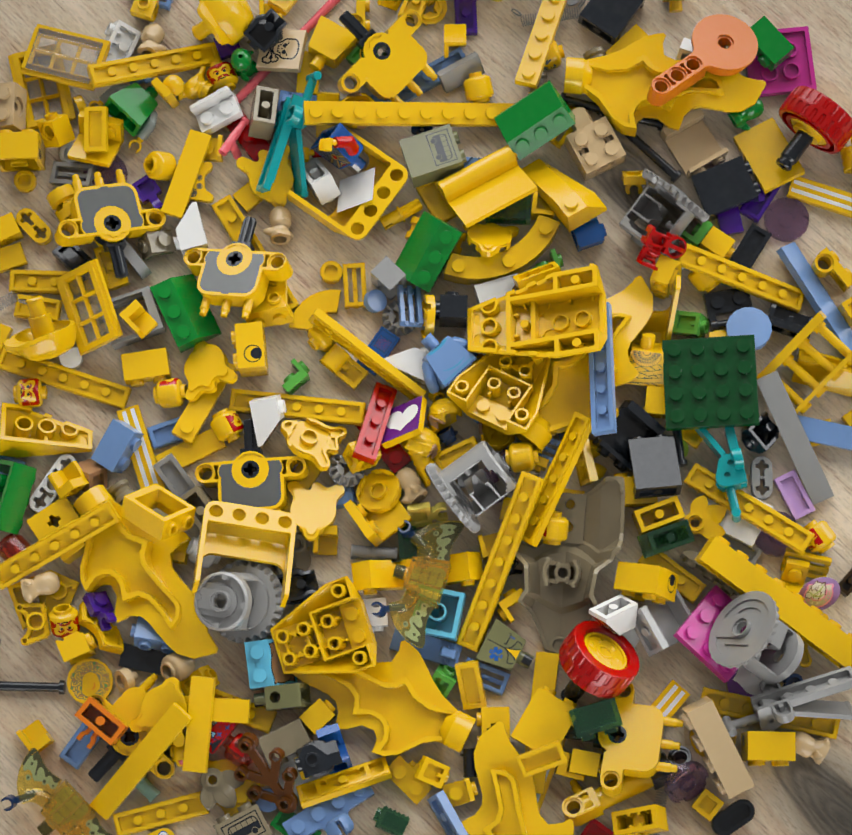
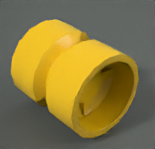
M64 184L55 188L46 197L51 208L57 210L55 215L59 222L72 219L70 204L75 192L71 184Z

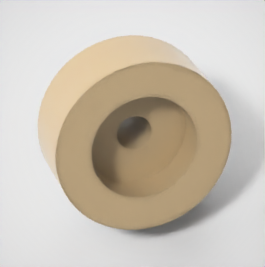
M126 667L115 671L114 682L121 692L124 693L129 688L135 687V680L138 679L136 671L131 672Z

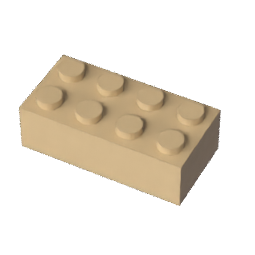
M704 696L682 707L681 709L684 714L681 715V719L684 721L683 723L689 731H693L694 735L691 738L696 748L705 754L702 757V761L710 773H714L715 778L712 781L721 795L725 794L730 799L754 787L755 785L713 701L709 697Z

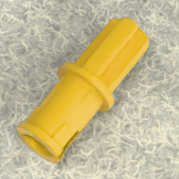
M415 199L400 208L396 206L395 210L380 217L379 220L386 231L402 221L406 222V218L422 210L423 206L419 199Z

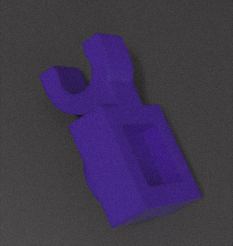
M145 175L132 184L144 205L150 202L153 208L161 210L163 204L158 196L162 194V191L155 180Z
M106 591L86 593L82 599L90 617L98 618L101 631L110 630L112 628L110 623L116 622L117 618L113 613L114 608Z

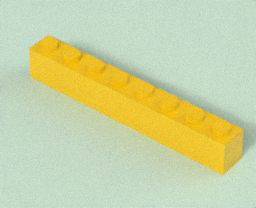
M714 536L708 539L694 559L696 562L740 595L751 591L767 593L779 608V620L796 632L803 642L839 669L847 666L852 667L851 633L846 634L841 630L842 626L839 623L823 617V612L813 605L810 607L803 602L805 600L803 596L793 591L791 593L785 588L786 584L778 578L772 579L768 576V571L759 564L754 565L748 561L749 557L744 552L732 549L730 547L731 543L725 538Z

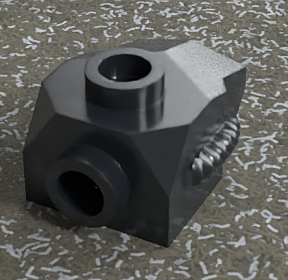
M271 8L266 14L257 15L243 34L249 38L247 43L255 51L260 49L265 53L278 44L283 36V29L288 23Z
M766 411L759 415L760 426H744L741 429V441L744 443V446L749 451L759 454L771 448L779 438V430L770 420Z
M292 569L290 591L286 605L303 603L319 589L314 570ZM280 574L277 577L282 585L283 574Z
M313 740L308 742L304 747L296 750L298 758L294 759L298 772L303 771L305 779L328 775L335 765L343 763L336 740L330 742Z

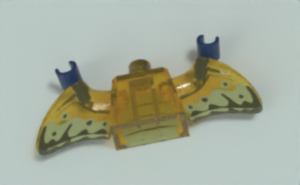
M404 520L408 529L402 531L398 527V531L402 537L411 538L410 541L417 547V557L412 558L409 567L397 564L394 569L393 577L405 580L403 584L405 593L399 601L391 602L387 606L380 602H373L371 604L372 607H381L378 613H372L378 618H382L387 612H390L393 624L398 632L408 642L418 648L425 646L428 618L434 608L438 609L451 571V549L464 529V524L461 521L435 522L415 533L411 523Z
M31 748L19 769L17 778L18 796L11 794L1 800V802L4 800L11 802V806L5 808L4 811L12 810L20 802L21 804L28 802L36 803L42 807L40 812L46 818L37 827L42 835H50L55 829L61 835H112L102 827L95 815L96 811L67 779L61 783L62 779L54 775L47 768L38 750Z

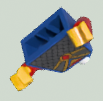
M341 123L322 131L311 149L303 147L304 162H309V155L313 158L323 157L338 169L351 166L357 172L361 171L366 165V161L359 156L364 148L363 145Z

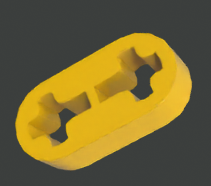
M23 208L19 210L16 215V221L25 233L38 245L44 246L49 244L53 238V233L49 226L32 209ZM24 215L28 217L31 215L30 219L34 223L32 226L28 222L23 223L24 219L22 217ZM39 228L42 232H45L46 238H38L39 235L35 230Z

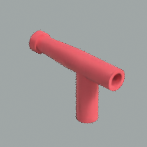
M246 117L240 119L239 124L218 150L222 156H226L231 151L234 159L242 157L236 141L245 126L250 122Z

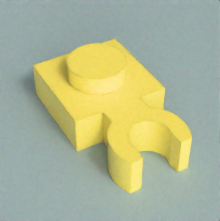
M430 502L407 505V511L412 517L410 523L413 528L433 525L432 520L435 519L438 521L448 520L447 512H440L447 510L446 502H439L430 507Z

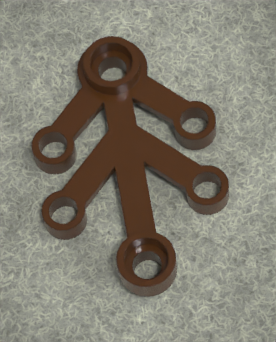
M251 732L244 733L238 740V748L242 753H248L260 773L249 770L246 766L241 765L234 771L235 779L239 782H244L248 779L266 785L274 792L262 790L259 785H252L247 791V797L250 800L257 801L260 798L275 803L278 810L283 813L290 814L294 812L298 806V798L293 792L294 783L298 777L297 770L294 767H287L282 773V779L285 781L283 789L279 783L281 763L285 757L284 750L275 747L269 753L271 768H269L256 749L259 745L258 737Z

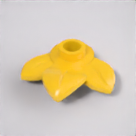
M699 496L691 503L690 513L684 518V528L688 533L693 535L701 534L706 539L714 536L722 537L726 532L719 523L725 517L727 508L721 505H708L706 496ZM698 520L700 524L698 527H692L691 521Z

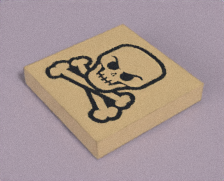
M283 29V36L276 46L270 48L265 53L262 50L259 51L256 65L257 70L300 73L308 37L307 31Z

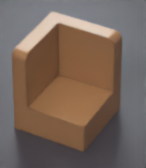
M86 459L78 463L89 482L82 489L83 492L97 485H104L105 488H108L107 469L92 459Z

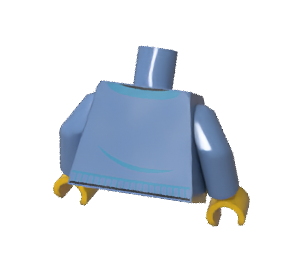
M431 333L428 334L421 343L429 351L422 359L424 382L429 391V399L434 403L437 395L440 398H445V394L439 389L443 390L470 364L473 365L477 362L478 358L481 359L485 355L469 352L467 339L447 336L439 343Z

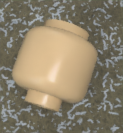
M176 652L170 653L163 657L161 661V674L165 679L175 677L181 682L195 671V659L179 655Z

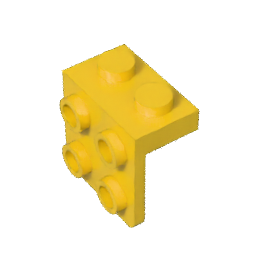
M287 280L283 282L269 281L263 302L256 307H252L251 314H249L246 322L262 321L264 328L294 322V314L287 302Z

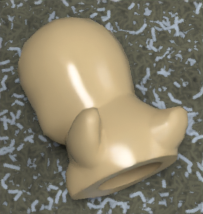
M151 23L144 27L141 36L142 44L137 50L139 55L167 50L165 46L160 45L165 36V32L160 25Z
M277 206L269 212L271 228H265L263 233L270 236V241L273 244L283 245L294 237L293 233L289 231L292 220L289 209Z
M409 467L400 469L396 477L404 492V498L401 502L411 505L424 500L428 491L420 486L421 479L418 478L415 471Z
M51 571L37 574L33 579H21L22 594L24 600L32 603V601L39 603V595L54 594L60 587L58 576Z
M805 732L795 733L796 754L805 758L811 757L816 764L820 765L830 749L829 739L826 737L823 740L819 736L815 740Z

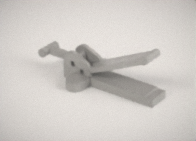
M847 666L781 687L779 682L768 684L761 681L759 684L761 694L750 697L754 714L732 721L729 716L722 718L730 737L737 735L736 729L758 722L763 731H773L782 724L793 721L795 716L852 721V706L849 701L817 700L851 689L852 667Z

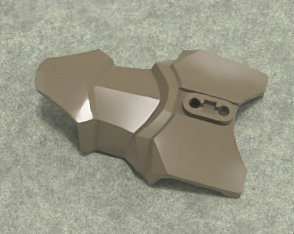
M535 471L528 472L530 474L540 477ZM521 472L516 473L515 475L516 483L518 482ZM606 476L598 485L585 494L562 493L554 511L562 512V516L566 517L573 525V530L568 532L567 540L561 542V545L544 544L541 539L538 547H534L521 540L516 557L524 565V591L520 595L518 602L524 605L531 613L539 631L543 647L551 652L559 654L561 644L573 628L583 621L591 620L592 616L589 614V609L598 605L594 597V591L599 571L614 561L616 553L623 549L625 479L621 476ZM569 500L575 502V506L572 509L566 506Z

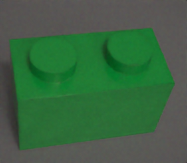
M765 16L750 27L758 41L756 56L764 68L768 67L772 72L792 55L794 46Z

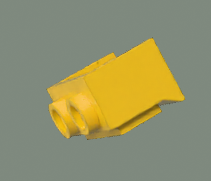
M661 254L656 263L658 270H653L650 276V291L653 292L654 296L665 299L673 293L676 275L682 276V262Z
M77 631L63 637L64 641L55 640L63 661H69L71 666L80 660L88 659L97 654L95 648L98 647V644L93 634Z

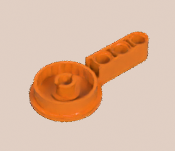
M716 14L699 21L691 36L693 52L652 80L647 93L648 102L656 107L666 104L705 76L706 71L718 76H732L741 72L753 62L758 51V41L753 30L742 20L730 15Z

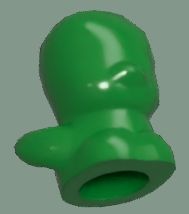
M237 48L231 55L230 63L237 76L248 82L249 77L259 72L256 68L257 63L251 57L254 51Z
M758 98L756 104L742 112H727V115L735 128L749 130L750 126L746 122L759 117L764 111V105L760 98Z

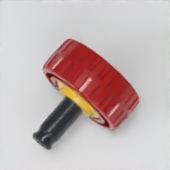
M797 86L779 109L781 120L795 135L782 151L780 158L776 159V163L783 170L791 171L792 166L797 163L809 145L825 153L837 154L852 136V118L840 105L823 93L807 86Z
M589 620L577 624L567 635L559 649L561 666L571 679L565 689L562 690L561 698L562 700L567 698L577 703L578 699L585 692L600 698L619 696L626 690L639 672L640 663L634 647L623 635L613 633L598 621Z

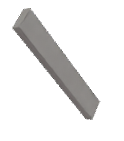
M776 370L757 379V384L812 504L815 505L833 497L832 489L778 371Z

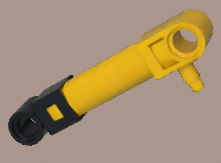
M680 746L679 750H670L668 759L665 753H661L660 762L677 765L676 773L657 771L650 778L624 776L622 791L615 797L606 796L602 792L601 786L593 789L591 786L582 790L577 780H571L570 785L574 795L564 799L561 807L565 821L572 819L574 827L581 826L604 815L603 810L652 787L657 790L676 781L675 775L678 777L689 775L693 770L690 750L684 746ZM679 759H685V760H686V761H685L684 763H682V764H677V763H675V762H676L677 760H679ZM613 780L605 785L608 787H614L617 784V781ZM572 809H580L576 814L570 813Z

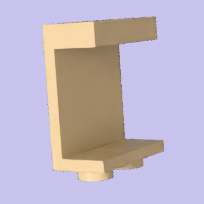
M701 108L695 109L684 116L679 131L664 127L660 133V137L687 179L705 171L712 165L715 167L722 164L726 160L725 157L728 153L726 147L721 149L702 120L704 112Z

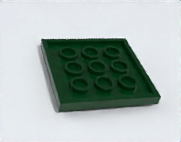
M754 335L662 340L667 431L760 426Z

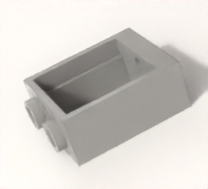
M149 286L111 299L115 310L130 305L135 299L137 301L145 300L149 315L158 323L143 339L135 333L107 343V345L111 344L115 350L166 332ZM98 303L99 310L102 311L100 303ZM103 315L99 317L98 320L100 324H105L107 330L106 332H103V334L105 335L109 333V330Z

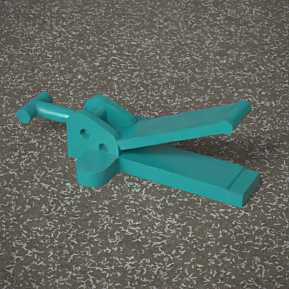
M315 71L306 76L307 85L303 97L292 94L291 98L286 97L282 110L276 113L275 132L256 191L261 193L270 191L289 138L291 166L294 176V193L301 198L308 197L301 129L307 126L303 124V102L311 101L317 80L322 78L320 71Z
M734 427L723 428L729 454H726L707 429H694L719 459L716 471V486L720 491L726 492L732 520L738 523L741 521V510L735 490L748 488V481Z

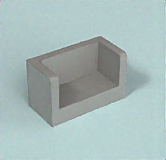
M387 256L370 272L372 284L382 291L389 300H392L397 295L398 285H403V288L407 286L406 274Z

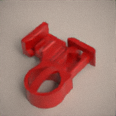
M649 224L645 229L647 231L646 236L642 235L640 241L644 245L636 261L657 271L658 267L655 265V259L661 255L660 252L670 258L677 259L686 252L687 243L677 234L667 232L665 235L656 231V227ZM679 239L680 245L678 247L671 242ZM669 247L676 251L674 253H669Z

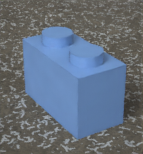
M113 419L91 459L111 472L122 474L130 465L132 454L140 447L142 443L141 438L144 434L122 420Z

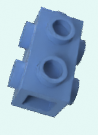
M138 616L137 624L132 623L130 637H134V646L141 650H161L165 654L175 652L162 640L144 618Z

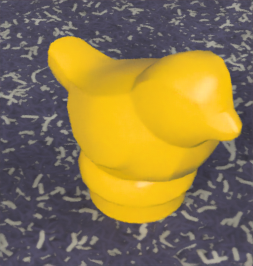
M202 65L199 73L184 84V90L178 95L179 101L184 98L191 100L203 99L214 93L211 88L213 84L205 80V66Z

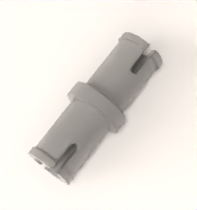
M351 544L350 559L391 560L397 562V547Z

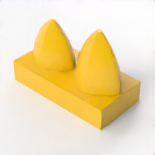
M589 438L575 465L580 487L588 486L600 480L607 471L603 465L594 462L593 458L600 454L596 451L597 446L592 443L594 440H589Z

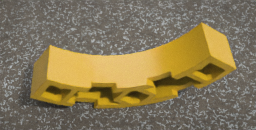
M539 214L535 224L524 238L507 251L499 252L493 257H472L452 253L444 272V280L471 285L485 283L515 273L520 274L531 267L548 250L559 230L560 222Z
M466 551L450 554L449 562H441L437 558L429 559L424 557L404 559L400 562L366 560L351 563L353 585L357 591H363L364 595L378 594L377 591L410 589L411 593H415L410 586V579L415 571L422 568L443 570L446 573L443 586L460 583L461 587L474 586L475 581H479L483 574L481 552ZM397 567L406 570L403 579L394 576Z

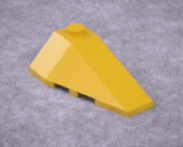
M537 159L522 168L537 186L538 194L550 209L554 211V214L569 232L607 211V207L595 192L543 160Z
M2 402L0 413V456L21 458L92 452L93 431L68 421L63 423L52 418L53 415L47 413L42 415L34 412L32 407Z

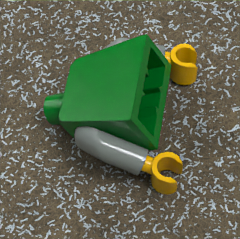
M138 83L113 85L99 97V101H91L88 107L104 105L108 107V113L112 117L123 119L124 129L133 137L138 136L137 139L131 140L128 146L130 148L133 143H137L139 145V149L135 152L137 154L142 149L141 143L143 140L146 141L155 129L158 116L155 111L158 106L155 98L158 96V93L154 87L149 86L144 90Z

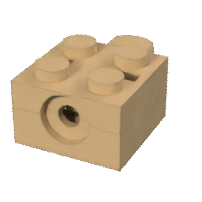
M16 82L0 83V130L7 129L13 132H21V130L25 129L27 90Z
M584 107L573 109L572 112L575 115L576 124L571 126L574 132L566 135L564 144L584 181L586 182L624 163L626 152L606 116L593 122Z

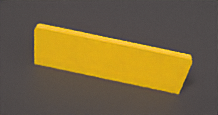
M803 349L798 350L796 362L820 384L829 373ZM821 353L835 367L844 360ZM846 363L841 368L844 373L835 382L831 379L825 386L828 388L826 391L852 397V365L850 366ZM793 372L792 382L807 385Z

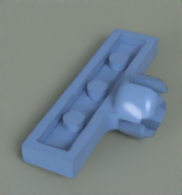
M368 786L304 809L282 823V826L288 835H311L321 829L326 831L327 835H342L337 826L340 825L344 833L348 835L354 829V823L349 816V811L374 796L375 793Z

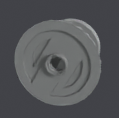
M645 168L642 172V177L649 184L620 221L619 226L632 236L631 240L640 247H643L644 244L640 240L642 235L646 236L647 233L635 224L638 217L648 225L651 224L657 228L669 213L662 204L653 198L656 193L683 212L675 224L670 221L666 223L665 226L670 229L669 232L681 236L694 217L702 222H706L710 216L691 201L679 188L673 184L670 185Z
M486 441L479 442L443 470L435 463H430L425 467L431 481L460 521L474 534L481 527L477 516L513 491L517 484L505 460ZM482 460L489 471L493 470L500 480L494 483L483 469L477 471L464 481L469 495L473 498L470 502L454 480L464 473L466 476L471 475L472 471L470 468Z
M246 560L234 561L220 569L219 572L208 575L200 582L194 596L195 611L200 621L206 627L219 631L221 636L226 637L230 641L244 643L262 640L271 634L270 629L281 620L284 610L283 607H280L282 585L275 573L266 565Z
M751 591L736 597L718 615L709 636V652L712 659L723 667L731 669L733 667L740 668L742 665L763 682L774 684L785 680L797 669L803 657L804 643L796 632L779 620V608L771 596L762 591ZM746 626L745 630L740 634L741 629ZM784 653L782 659L777 662L779 656Z

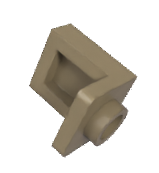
M171 230L146 232L138 239V250L142 254L143 260H148L154 255L173 254L176 251Z

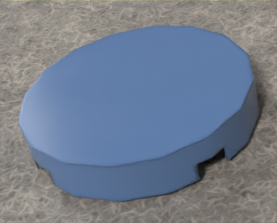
M743 307L736 310L730 315L726 324V336L754 335L755 351L763 348L772 334V323L769 317L762 310L754 307Z

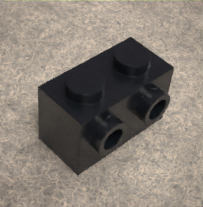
M454 291L440 294V301L435 302V320H440L439 327H467L468 295H459L458 292Z

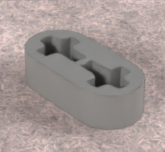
M126 241L127 245L123 250L124 257L143 280L152 272Z
M758 456L752 461L750 466L751 494L759 500L767 499L773 491L772 462L765 456ZM760 461L763 462L764 466H767L763 470V476H760V470L755 467ZM760 480H763V487L768 489L763 495H760V491H756V488L760 486Z

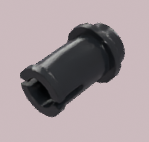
M475 748L463 749V754H460V756H463V777H477L474 764Z

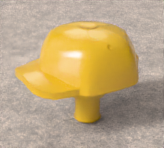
M199 0L197 13L202 21L192 26V34L197 40L203 41L210 34H213L219 44L234 46L246 36L243 33L254 19L247 0Z
M35 295L27 298L25 302L30 313V317H28L30 327L5 340L3 343L4 348L9 351H18L23 357L32 361L48 360L68 352L76 341L75 321H52L50 312H46L43 296Z

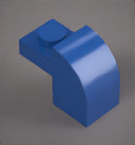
M338 723L326 725L316 730L318 740L326 742L336 740L343 763L335 765L330 774L353 767Z

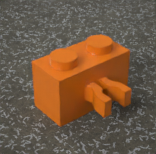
M89 697L75 713V716L88 726L87 730L80 732L76 737L79 741L85 735H89L94 731L90 737V743L86 746L89 749H92L98 736L114 746L129 728L128 725L94 697Z

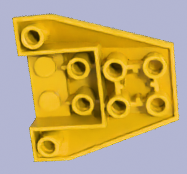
M487 353L458 375L446 393L468 417L506 435L526 433L539 414L552 358Z
M348 576L324 584L270 629L284 674L357 673L376 666L377 642L364 601Z

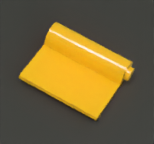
M508 145L436 182L443 199L466 228L538 191L537 186L518 165L517 154Z

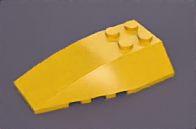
M597 265L548 274L543 280L538 282L534 280L527 283V286L517 291L513 289L506 292V295L498 299L494 297L467 309L469 352L562 358L601 351L607 340L606 295Z

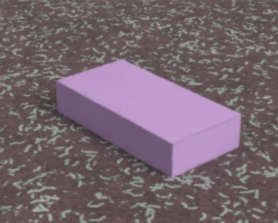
M795 469L773 480L793 521L815 511Z

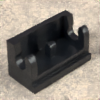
M771 303L767 314L772 323V331L792 338L813 318L812 316L808 317L784 309L774 303Z

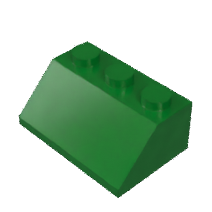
M550 80L494 117L507 144L517 154L519 160H522L576 124L575 115Z
M424 211L395 264L406 274L407 281L427 292H431L464 232Z
M193 274L172 277L150 287L181 353L193 348L202 341H208L222 334L210 308L205 317L199 314L203 296L197 288V280Z
M0 459V472L5 473H0V531L18 535L23 524L25 509L29 503L31 488L36 479V468Z

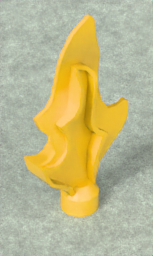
M656 33L645 36L625 48L605 56L587 60L567 57L563 93L586 94L599 106L614 129L622 135L635 137L637 124L643 118L658 119L669 129L679 131L684 116L692 109L705 108L722 112H742L756 104L766 86V81L747 78L739 73L732 76H718L706 71L705 76L666 104L657 107L653 106L647 100V93L652 80L681 61L664 55L663 43L666 34Z
M637 276L623 291L606 299V302L612 305L615 387L630 383L640 375L629 361L628 349L632 341L647 325L653 314V295L642 276ZM589 353L552 358L539 414L526 433L514 434L521 442H531L533 449H538V452L542 453L555 434L567 430L575 411L591 418ZM616 408V418H617V417L619 416V409H618V408Z
M104 485L90 488L73 505L80 516L107 500L111 501L119 516L122 506L115 502ZM121 517V521L88 539L80 565L81 583L86 592H96L104 585L112 586L117 596L115 606L117 623L131 616L142 617L173 651L192 659L218 652V647L210 635L208 627L200 621L194 607L195 595L192 594L190 588L179 577L172 566V553L182 543L189 541V536L185 531L159 541Z
M405 640L401 641L399 651L391 662L376 661V666L357 673L293 674L302 682L329 695L336 702L338 709L336 723H338L340 729L347 730L364 726L374 730L377 739L371 752L380 756H397L421 744L431 742L443 743V745L461 753L477 720L458 711L442 695L434 683L419 651Z
M498 721L479 737L474 750V764L482 792V805L475 815L462 821L465 830L470 835H574V822L572 819L562 823L548 824L540 815L533 776L523 778L515 756L520 754L510 742L504 723Z

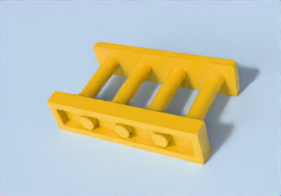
M819 311L757 375V379L776 371L781 364L785 367L788 366L813 390L803 400L782 380L790 400L797 406L795 409L796 413L800 412L802 415L812 406L809 401L814 396L819 398L828 389L825 385L831 379L835 382L844 373L841 368L846 363L850 366L852 365V351L825 326L824 320L827 316L822 311ZM813 331L816 334L819 332L845 357L837 367L831 364L809 343L810 340L807 337ZM797 348L803 349L829 373L820 384L793 359L792 353Z

